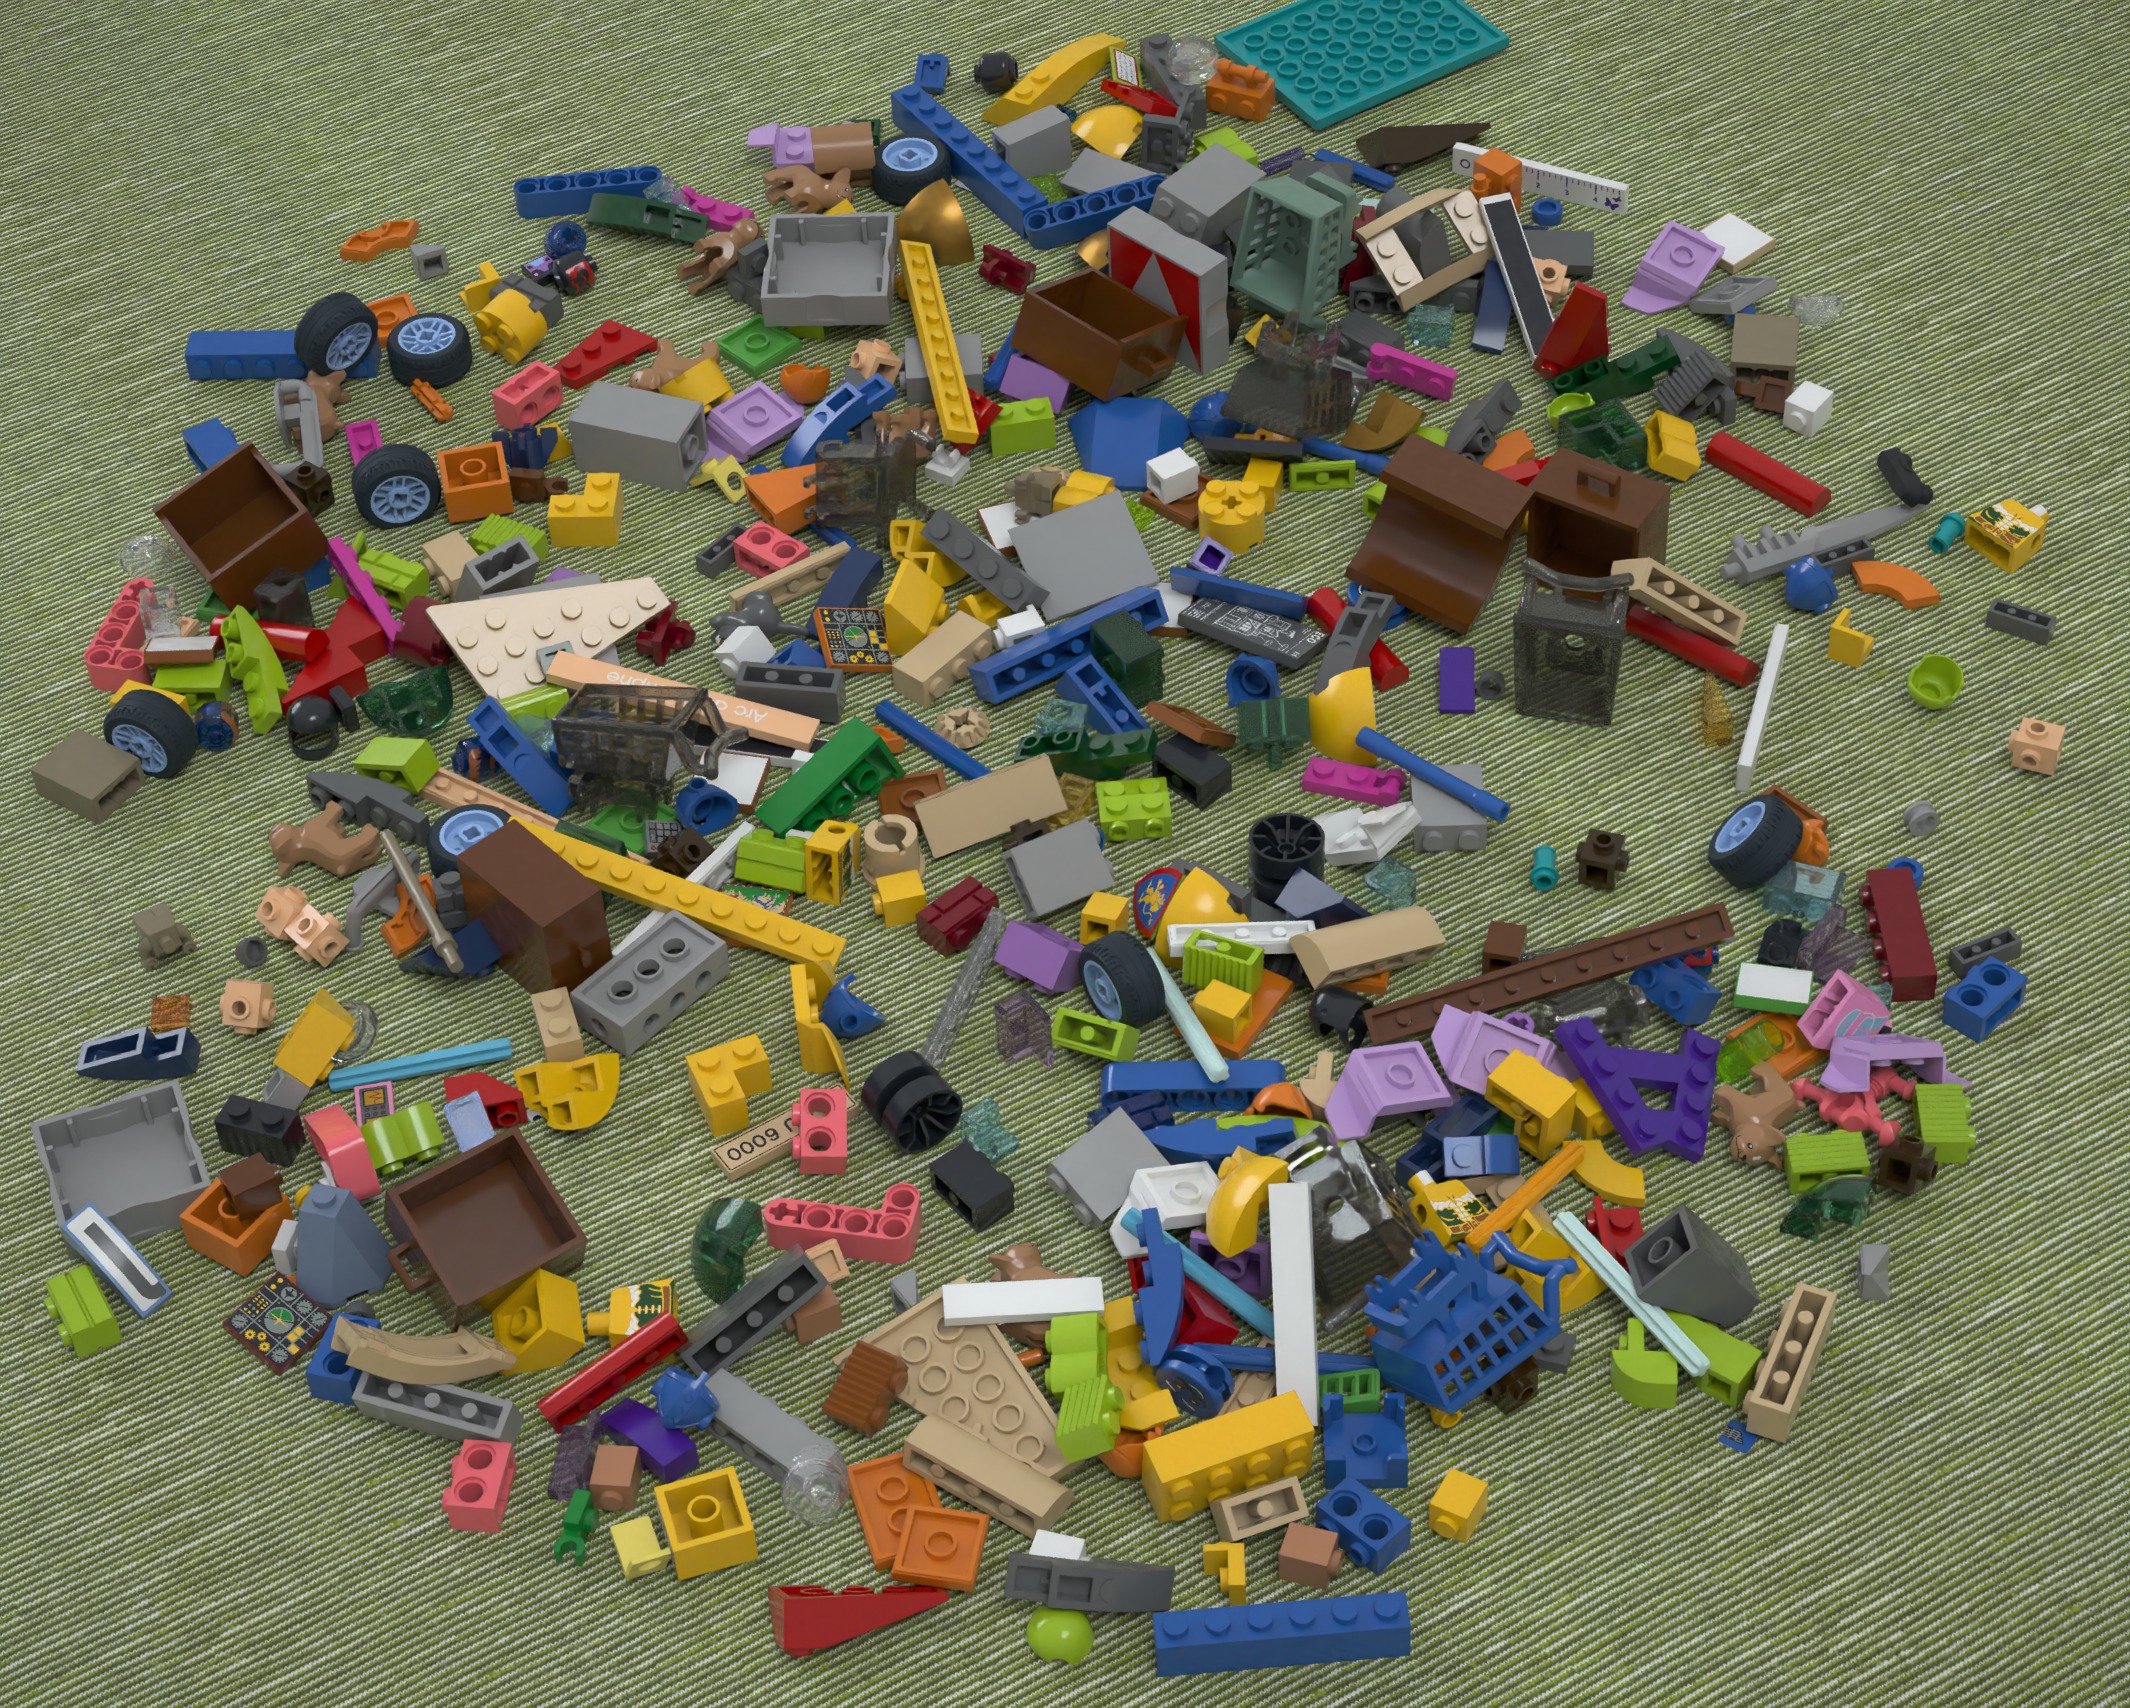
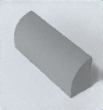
M1085 147L1060 184L1066 190L1084 195L1157 173Z

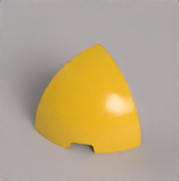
M1125 105L1102 106L1079 117L1071 125L1070 131L1098 152L1120 160L1141 133L1145 112Z
M891 520L889 535L891 552L893 557L899 560L900 563L903 558L910 559L941 587L953 585L968 574L920 534L926 524L918 520Z
M1370 667L1349 670L1329 679V686L1318 695L1312 693L1309 696L1301 712L1300 725L1307 740L1318 751L1340 762L1361 766H1377V756L1359 747L1355 742L1357 734L1363 727L1367 726L1376 731Z
M1195 867L1174 894L1161 921L1154 950L1163 964L1182 969L1183 957H1170L1167 925L1249 922L1245 914L1234 912L1227 903L1230 893L1217 880L1198 867Z
M595 1054L572 1062L537 1063L514 1070L513 1072L518 1090L523 1092L526 1106L531 1111H538L548 1120L546 1125L559 1130H577L596 1124L610 1110L619 1085V1054Z
M1269 1156L1255 1157L1240 1164L1222 1180L1211 1198L1206 1213V1236L1212 1246L1222 1255L1230 1258L1256 1245L1259 1204L1269 1199L1268 1184L1287 1183L1288 1162Z
M1526 1208L1508 1237L1519 1251L1541 1260L1573 1258L1578 1265L1575 1273L1565 1275L1559 1282L1560 1315L1575 1310L1598 1296L1607 1287L1604 1281L1553 1226ZM1508 1263L1507 1271L1499 1275L1517 1282L1544 1312L1543 1284L1545 1277L1535 1275Z

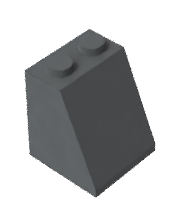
M1683 1203L1623 1252L1637 1296L1643 1302L1727 1326H1732L1741 1317L1750 1314L1754 1307L1760 1303L1744 1256Z

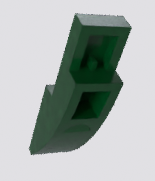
M593 193L586 218V224L642 237L646 235L655 236L693 246L699 239H705L710 222L709 215L679 209L678 205L605 193Z
M1665 335L1608 362L1605 354L1547 381L1546 384L1553 399L1564 393H1579L1582 395L1590 393L1595 404H1601L1622 399L1655 386L1652 376L1680 364L1681 361L1668 335Z
M1085 728L1064 729L1058 732L1039 735L1032 734L1021 737L1013 761L1016 764L1045 753L1049 756L1055 775L1059 777L1078 779L1124 777L1128 765L1152 762L1158 736L1154 728L1098 735L1089 738Z

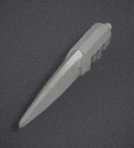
M1931 503L1928 505L1917 504L1913 508L1907 504L1895 505L1842 518L1816 527L1813 525L1804 528L1800 537H1798L1794 529L1787 531L1785 536L1781 537L1780 534L1774 533L1770 524H1766L1758 530L1762 539L1755 546L1751 542L1747 543L1741 533L1735 534L1730 538L1734 549L1726 560L1727 565L1720 567V575L1724 580L1733 577L1742 586L1783 573L1803 556L1809 557L1810 554L1865 536L1867 540L1878 536L1927 510Z

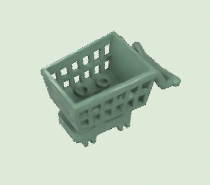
M1321 172L1308 176L1305 185L1288 176L1253 182L1229 285L1236 288L1238 292L1252 297L1247 301L1249 309L1271 314L1296 327L1318 345H1325L1328 341L1326 319L1315 314L1337 293L1339 269L1357 256V253L1353 252V250L1358 248V244L1351 241L1353 218L1362 211V206L1358 203L1363 201V196L1356 194L1351 187ZM1326 193L1329 194L1330 196H1332V197L1335 198L1336 200H1334V199H1332V198L1326 196L1325 194H1326ZM1264 204V208L1258 211L1259 205ZM1276 213V217L1270 219L1271 215ZM1261 219V223L1254 226L1255 221ZM1274 227V231L1268 233V229ZM1258 234V238L1251 241L1252 236ZM1272 241L1271 245L1265 247L1266 243ZM1256 248L1255 253L1248 256V251ZM1270 255V258L1262 261L1264 257ZM1253 263L1252 268L1244 272L1245 267Z

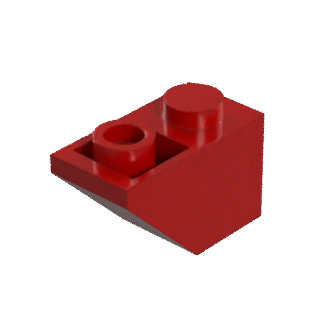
M482 1072L443 1079L449 1117L453 1107L458 1102L472 1100L482 1107L491 1129L528 1122L523 1092ZM465 1102L455 1108L453 1122L459 1135L468 1134L467 1131H470L471 1134L479 1132L478 1129L474 1130L476 1127H479L481 1131L489 1130L477 1105ZM470 1107H473L477 1118L471 1120V1123L477 1122V1124L465 1127L469 1122L461 1123L458 1114H460L463 1121L467 1117L465 1115V1119H463L462 1114L469 1111L472 1116L468 1114L469 1118L475 1117L472 1110H469ZM452 1126L453 1135L457 1136Z

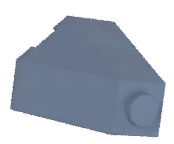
M314 1183L299 1209L296 1286L323 1308L335 1309L347 1304L346 1298L366 1290L370 1295L384 1289L394 1271L386 1257V1254L393 1248L351 1190Z

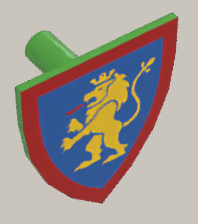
M1170 867L1159 868L1147 874L1134 886V919L1137 928L1151 940H1154L1170 901L1186 878V875L1179 870Z

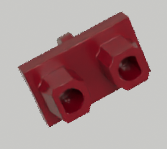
M991 244L983 245L984 258L978 274L983 276L985 282L991 286L999 284L1018 295L1025 294L1027 284L1034 281L1036 265L1014 257L1013 253L1006 249L1001 250Z
M669 600L671 603L670 607L645 624L646 631L653 632L639 631L636 637L637 653L653 655L655 666L665 667L672 648L674 650L688 648L695 641L696 634L690 623L686 620L680 622L676 618L677 601Z

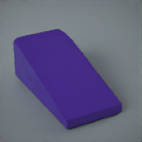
M1472 647L1440 648V713L1475 714L1474 649Z

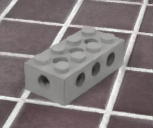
M673 909L570 992L577 1024L626 1057H629L730 973L727 944L721 938Z

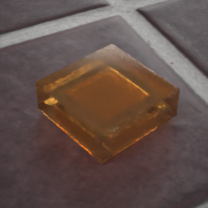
M189 994L153 997L150 1020L152 1033L168 1032L183 1027L189 1029L192 1006Z

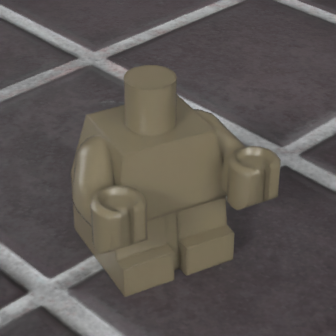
M1025 471L1020 476L1017 475L1014 482H1006L1005 494L1014 495L1015 506L1021 508V510L1015 512V517H1017L1015 519L1016 523H1028L1034 513L1041 514L1042 517L1053 514V500L1058 490L1062 487V474L1046 471Z
M165 901L131 916L141 941L138 946L141 964L147 971H151V966L158 968L159 964L154 955L158 956L165 952L172 953L179 946L187 955L190 954V949L193 952L197 950V945L191 938L189 929L184 925L175 923L172 912Z

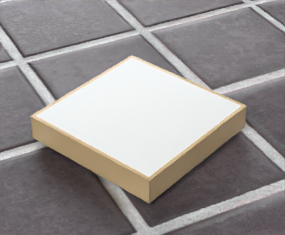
M1731 212L1726 213L1699 231L1704 233L1709 240L1725 247L1724 254L1717 266L1732 275L1775 248L1776 238Z

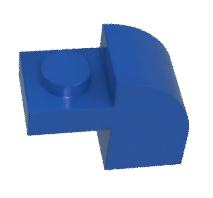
M1492 1134L1442 1138L1444 1177L1520 1174L1518 1135Z

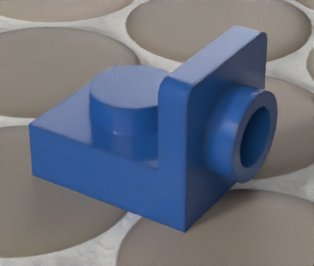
M938 53L919 54L914 83L918 84L925 92L944 94L946 79L951 73L948 57Z

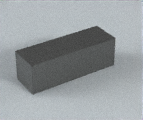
M735 523L695 556L697 571L714 579L735 562L733 541L749 528Z
M1865 536L1810 554L1809 557L1819 563L1825 571L1831 567L1835 571L1830 576L1832 579L1851 572L1852 562L1874 561L1875 548Z
M1995 598L1987 611L1985 627L2047 646L2054 634L2057 617Z
M2007 927L1950 949L1948 966L1962 980L1966 978L1969 970L1974 965L1980 966L1989 956H1993L2003 963L2019 958L2023 941L2011 927Z

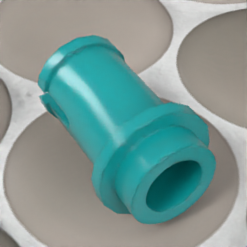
M1954 512L1943 515L1940 519L1939 528L1928 540L1929 547L1938 554H1942V552L1945 554L1955 538L1962 536L1965 532L1966 523L1964 518Z
M1542 845L1534 850V868L1530 872V881L1537 889L1547 891L1552 889L1559 880V873L1555 869L1557 854L1553 847Z

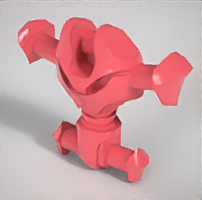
M1870 1066L1869 1091L1835 1092L1811 1084L1812 1076L1799 1078L1792 1082L1790 1087L1797 1099L1805 1102L1807 1098L1818 1102L1819 1116L1825 1122H1835L1838 1124L1839 1129L1847 1130L1848 1132H1866L1870 1129L1878 1135V1146L1883 1148L1895 1140L1902 1127L1898 1121L1885 1122L1882 1120V1112L1876 1101L1882 1100L1891 1090L1902 1095L1903 1100H1911L1913 1098L1914 1085L1918 1083L1914 1079L1908 1082L1900 1078L1892 1066Z

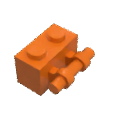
M1212 59L1209 69L1216 73L1206 85L1207 110L1262 123L1275 105V79L1269 78V73L1259 70L1258 66L1248 65L1245 67L1236 65L1233 60L1223 59L1222 61Z
M1493 147L1474 160L1473 183L1470 185V191L1478 203L1480 198L1510 192L1518 214L1521 209L1522 161Z

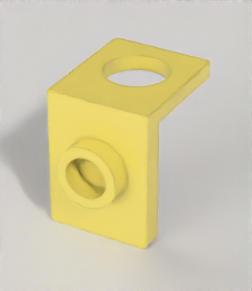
M730 454L718 460L715 457L708 459L699 467L700 472L689 481L690 485L695 487L714 479L730 502L735 504L746 494L743 478L748 475L734 456ZM730 473H734L740 478L741 487L738 491L732 490L728 485L727 478Z
M649 1516L610 1527L609 1531L626 1580L666 1568L671 1551L670 1548L660 1549Z

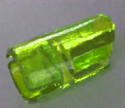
M1762 1019L1719 1047L1718 1060L1716 1062L1719 1077L1725 1081H1735L1750 1072V1069L1761 1061L1766 1062L1782 1052L1785 1041L1779 1028L1770 1020Z

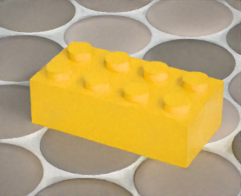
M1293 1390L1144 1442L1142 1486L1160 1524L1171 1520L1182 1521L1190 1517L1194 1512L1210 1507L1208 1503L1210 1501L1283 1476H1297L1298 1479L1303 1477L1307 1472L1311 1471L1315 1429L1296 1391Z

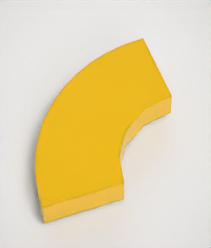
M1575 1140L1578 1145H1583L1585 1148L1584 1160L1570 1172L1579 1184L1583 1182L1606 1201L1624 1206L1645 1207L1642 1169L1627 1167L1614 1161L1604 1151L1601 1140ZM1562 1141V1147L1570 1141Z

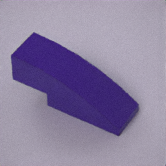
M625 1398L595 1419L596 1425L617 1446L639 1447L643 1471L645 1472L650 1469L664 1484L676 1481L699 1464L696 1444L680 1429L664 1428L659 1414L638 1401Z

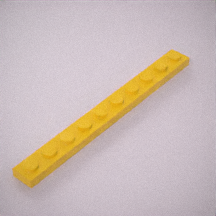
M900 240L897 252L943 438L954 443L975 444L979 432L931 246L926 243Z
M511 815L508 821L510 822L513 819L518 821L603 891L665 914L675 909L703 928L800 964L830 960L834 972L846 948L847 939L513 815Z

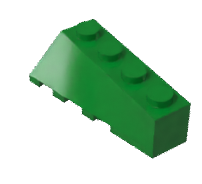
M854 716L820 750L815 752L786 783L767 799L754 814L765 829L774 832L773 837L785 839L786 833L791 829L815 832L824 821L832 820L836 816H847L855 810L853 804L866 795H869L871 798L883 791L881 786L892 777L897 781L906 775V772L881 736L858 717Z

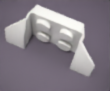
M1411 801L1391 805L1379 812L1370 811L1363 814L1360 808L1312 818L1324 831V858L1332 866L1379 861L1422 821L1421 816Z
M1207 1161L1136 1170L1128 1196L1109 1230L1122 1259L1149 1256L1147 1246L1140 1248L1139 1240L1120 1225L1121 1219L1132 1207L1140 1212L1143 1209L1157 1207L1163 1230L1206 1225V1213L1209 1203L1220 1185V1180ZM1257 1225V1235H1263L1262 1231Z

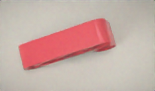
M136 578L124 586L86 650L84 660L94 688L117 692L127 679L152 686L148 665L144 663V653L139 650L160 613L154 584L150 579Z
M335 1104L302 1116L311 1144L330 1168L336 1187L351 1190L359 1202L382 1194L363 1135L359 1127L340 1104Z
M899 1183L889 1188L881 1210L778 1198L765 1206L763 1214L767 1240L774 1248L789 1250L798 1242L805 1251L834 1238L837 1239L844 1258L889 1264H901L912 1257L922 1226L920 1192L914 1185L908 1183Z

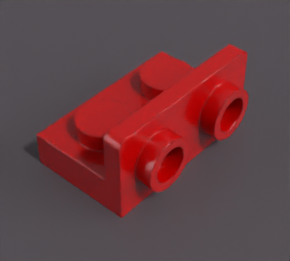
M1601 1196L1593 1197L1592 1211L1585 1212L1586 1229L1594 1235L1598 1242L1631 1276L1623 1252L1644 1235L1639 1208L1603 1209Z

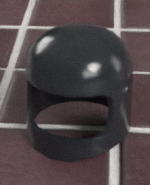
M308 695L295 700L287 711L286 723L289 743L293 753L306 761L320 760L331 754L337 748L340 741L337 714L331 702L321 696ZM327 729L330 730L331 741L325 748L305 750L293 743L294 738L299 733L315 734Z
M1331 985L1320 990L1313 998L1309 1007L1308 1021L1311 1029L1322 1037L1327 1036L1333 1028H1336L1339 1033L1340 1045L1352 1051L1360 1048L1368 1031L1363 1011L1374 1008V1004L1371 1000L1348 989ZM1349 1027L1355 1030V1036L1350 1042L1348 1038Z

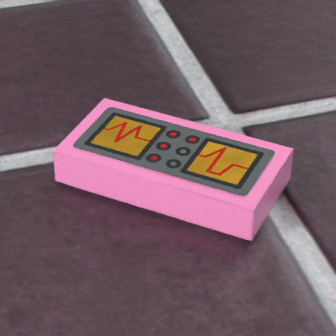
M391 1081L354 1087L358 1127L395 1114L394 1093Z

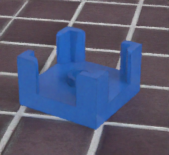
M1385 1393L1384 1413H1343L1342 1394H1323L1326 1490H1333L1348 1475L1367 1489L1407 1488L1408 1448L1405 1440L1404 1393Z

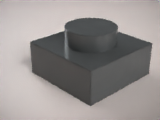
M762 237L737 250L740 276L747 281L763 273L768 261L767 241Z

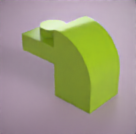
M1628 1318L1627 1334H1619L1618 1350H1612L1610 1379L1614 1389L1623 1399L1640 1407L1675 1409L1678 1386L1677 1360L1669 1352L1644 1351V1325L1639 1319Z

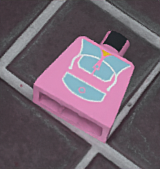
M1839 969L1797 1023L1813 1047L1831 1050L1833 1036L1887 1034L1892 1031V1023L1889 1020L1890 1011L1871 989Z

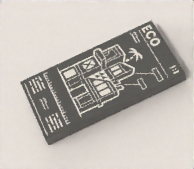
M1201 597L1178 614L1177 621L1179 626L1265 659H1271L1294 670L1328 645L1330 634L1274 613Z

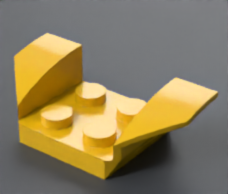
M830 960L790 965L802 1069L817 1074L840 1071L846 1091L849 1093L848 1068L844 1052L830 1029L823 1022L819 1023L818 1010H822V1003L826 999L829 990L837 983L833 966Z
M1131 1296L1104 1304L1103 1319L1107 1323L1108 1377L1113 1386H1118L1121 1389L1125 1399V1408L1122 1409L1119 1420L1120 1428L1144 1432L1158 1425L1179 1419L1180 1416L1169 1389L1161 1390L1156 1376L1153 1374L1151 1364L1143 1365L1139 1341H1142V1327H1137Z

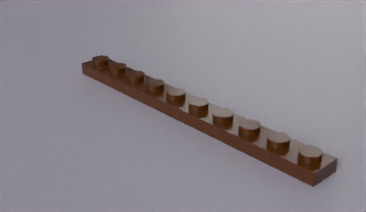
M1720 902L1363 1011V1016L1373 1047L1396 1044L1432 1033L1445 1004L1472 1014V1011H1480L1491 1015L1734 941L1735 933L1724 902Z

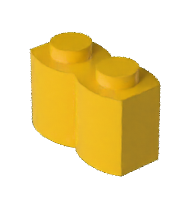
M1656 410L1644 426V442L1648 446V465L1653 470L1686 482L1691 475L1698 471L1701 464V457L1696 446L1697 435L1695 434L1694 426L1688 421Z
M1075 470L1070 475L1066 485H1063L1056 493L1053 500V513L1118 490L1114 487L1115 478Z

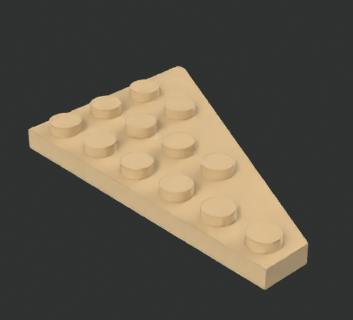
M651 577L430 606L425 610V614L485 696L491 695L500 700L546 685L536 650L569 640L575 655L594 659L670 607L671 603Z
M962 1275L949 1284H968V1282ZM942 1289L861 1339L868 1344L900 1357L909 1367L907 1371V1385L902 1393L894 1395L893 1400L925 1417L935 1413L1055 1481L1086 1462L1083 1460L1074 1464H1068L1054 1441L1058 1417L996 1324L944 1325ZM856 1343L832 1358L839 1371L845 1367V1363L848 1361L849 1355L852 1354L853 1348L856 1347Z

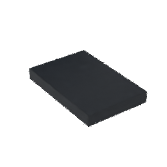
M1204 437L1203 450L1209 463L1248 466L1251 458L1283 462V468L1289 469V464L1308 462L1302 443Z

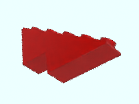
M353 595L348 597L343 606L339 607L334 621L324 631L330 640L329 645L311 663H306L301 673L295 676L294 683L287 695L281 698L282 716L287 717V711L291 704L304 696L316 695L330 701L329 689L338 685L343 688L350 698L369 690L364 666L388 655L384 630Z

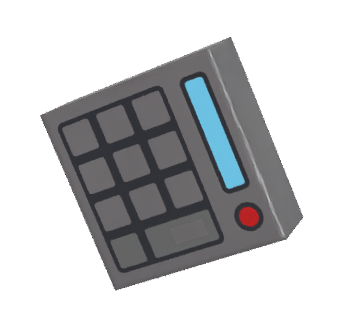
M645 820L643 824L645 857L656 858L659 854L656 850L657 846L670 834L675 836L681 832L680 822Z

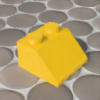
M903 558L883 603L890 653L902 656L947 621L950 615V605L945 604L944 589L910 559Z
M320 987L279 1044L273 1063L310 1088L316 1079L323 1082L335 1065L331 1058L336 1051L340 1049L344 1052L356 1036V1033L352 1031L355 1019L328 991Z
M541 1268L491 1312L495 1339L503 1343L517 1356L515 1364L510 1371L505 1369L499 1371V1374L504 1376L562 1366L585 1345L577 1283Z

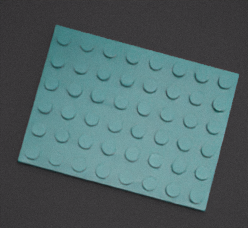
M1299 0L1214 36V46L1237 65L1245 67L1248 65L1258 66L1259 70L1268 72L1269 78L1275 79V97L1313 129L1318 131L1459 68L1470 65L1475 61L1495 54L1509 47V36L1462 0Z

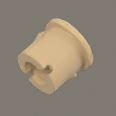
M897 814L881 816V822H877L875 819L869 822L864 830L866 857L862 865V875L866 884L876 890L875 878L915 869L918 870L922 881L926 873V861L920 852L922 849L919 846L918 832L914 822L907 817Z

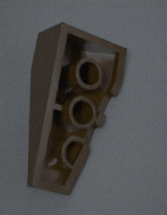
M1491 123L1381 127L1356 139V146L1370 167L1384 169V173L1394 174L1402 172V167L1451 147L1456 142H1462L1491 129Z

